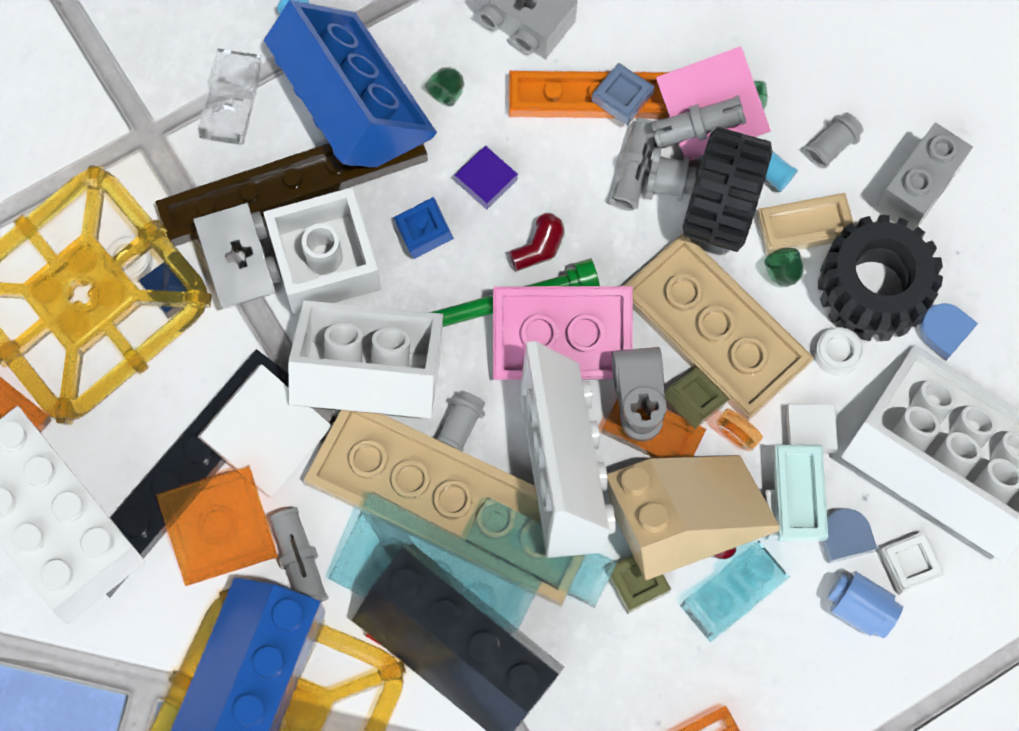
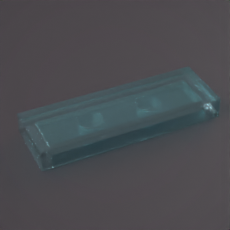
M489 497L466 537V543L593 608L596 607L617 566L616 561L600 553L547 558L541 523Z

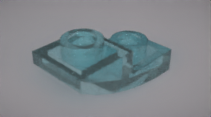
M758 540L728 563L720 573L687 597L680 607L711 643L779 588L790 576Z

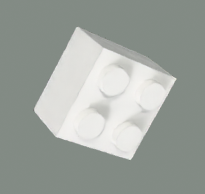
M353 187L263 212L293 314L301 312L303 300L335 303L381 290L377 264Z

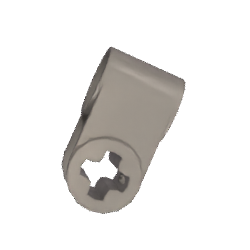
M660 347L612 351L613 379L615 391L618 394L623 431L629 438L635 441L645 442L652 440L661 431L663 418L666 413L664 368ZM637 409H645V413L647 416H650V420H642L640 413L636 412Z

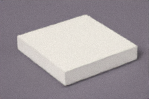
M261 364L256 367L197 437L268 498H272L332 425L311 407L289 405V388Z

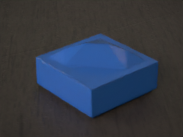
M434 197L393 217L414 259L454 239Z

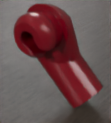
M553 213L541 214L535 222L537 228L532 242L509 250L510 259L516 272L544 263L556 256L565 235L564 224L560 218Z

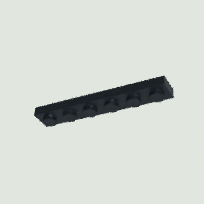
M257 349L111 517V520L143 559L226 463L222 457L197 437L258 365L262 364L289 388V373ZM127 578L105 595L111 598Z

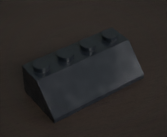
M414 544L407 545L400 550L371 587L352 618L354 623L486 731H514L564 668L561 663Z

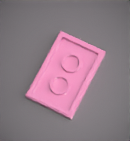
M633 286L493 287V380L522 379L526 342L537 341L578 362L582 379H613L612 351L633 349Z

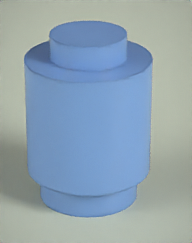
M854 571L849 577L841 574L827 596V599L833 602L830 612L868 636L876 634L882 639L891 632L903 611V605L895 601L896 596L857 571Z

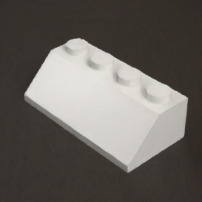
M537 341L526 342L520 397L547 558L604 553L608 535L615 533V514L612 504L605 505L602 491L607 490V471L605 463L597 462L595 449H599L600 437L597 421H589L587 409L592 407L590 382L582 381L578 362Z

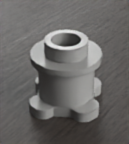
M655 147L646 198L652 199L653 193L657 192L678 196L677 201H682L683 193L692 194L697 167L688 166L690 159L688 156H685V161L660 156L661 148Z

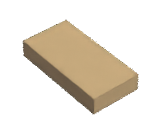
M846 193L760 208L756 213L767 256L832 244L836 236H840L846 226L850 223L854 224Z

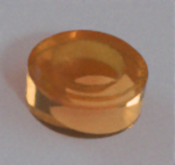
M726 408L716 421L717 428L729 440L745 451H753L763 439L762 434L753 424L729 408Z

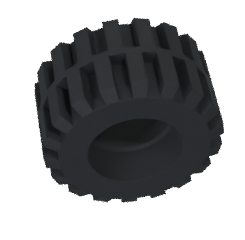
M719 126L712 131L704 151L683 222L684 237L734 252H738L745 245L773 153L771 141Z
M879 215L876 222H873L871 217L867 216L860 218L857 226L850 223L843 229L840 236H836L820 269L821 275L818 279V290L823 291L820 297L822 307L831 306L832 309L828 317L835 324L841 320L845 323L844 328L861 332L860 339L870 341L874 334H878L880 342L890 341L894 333L899 338L908 334L912 326L916 327L922 321L937 298V292L942 286L943 276L939 275V272L943 268L941 257H933L937 250L933 240L925 242L922 239L926 232L919 226L914 231L906 227L909 222L906 219L899 217L897 223L890 222V215ZM867 262H876L888 266L898 275L902 283L903 292L896 295H881L869 290L859 279L856 266Z

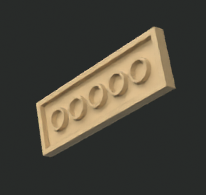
M341 410L304 478L306 485L561 607L587 555L547 558L534 485L380 413Z

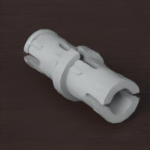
M737 95L734 98L702 108L698 104L689 106L690 111L659 121H652L651 125L653 132L655 131L656 133L654 137L657 146L663 149L665 146L698 137L699 141L708 139V134L712 133L717 126L729 128L738 124H746L747 122L742 111L743 107L740 97Z
M645 118L633 120L625 152L619 155L617 166L620 170L613 194L610 197V203L619 209L633 211L638 208L645 177L650 174L651 156L656 142L654 137L656 133L655 131L653 132L651 125L652 120Z
M298 508L286 509L271 515L269 520L273 525L282 553L279 562L283 570L287 569L295 592L321 602L326 601L329 598L327 593H325L315 559L318 558L316 547H310L299 517ZM292 539H295L306 572V577L302 576L293 546L291 544Z

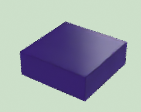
M486 145L454 175L455 182L486 209L494 204L518 180V173Z

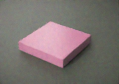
M742 46L656 77L670 117L690 111L689 106L698 104L702 108L739 95L743 107L742 111L745 114L747 123L738 124L726 129L753 137L771 132ZM698 137L679 142L684 158L688 156L690 157L689 161L702 157L708 139L699 141Z

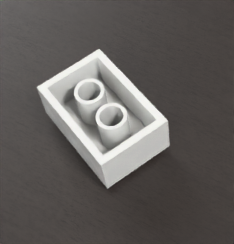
M303 300L289 358V405L432 418L441 358L443 314Z

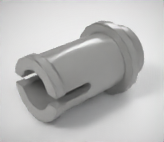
M845 112L842 116L835 115L832 118V125L812 144L806 147L807 154L818 166L827 168L850 144L855 145L860 142V135L864 131L863 126L856 117L848 112Z
M460 391L458 397L451 398L450 403L453 407L439 436L436 437L437 440L462 452L478 418H484L485 412L482 410L485 402L466 391Z

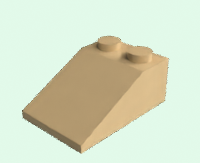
M740 455L653 458L607 474L609 503L613 506L615 519L645 581L780 531L776 518Z

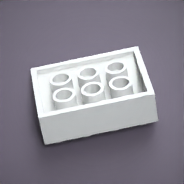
M914 344L841 458L1001 561L1006 562L1019 547V410Z

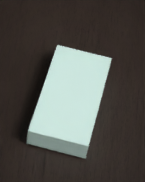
M775 445L773 448L776 519L780 529L777 532L778 542L826 541L828 539L822 445Z

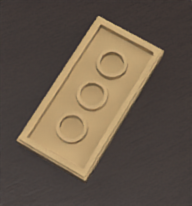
M684 233L624 285L633 286V310L693 369L698 367L729 398L727 403L747 422L814 360V357L693 239L684 237Z

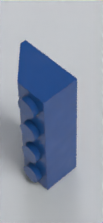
M294 0L288 1L264 38V42L273 54L275 63L283 70L291 82L294 93L303 101L313 117L314 124L323 132L333 148L335 157L342 164L378 167L433 139L437 131L356 12Z
M234 577L171 731H279L326 611L322 602L276 584Z

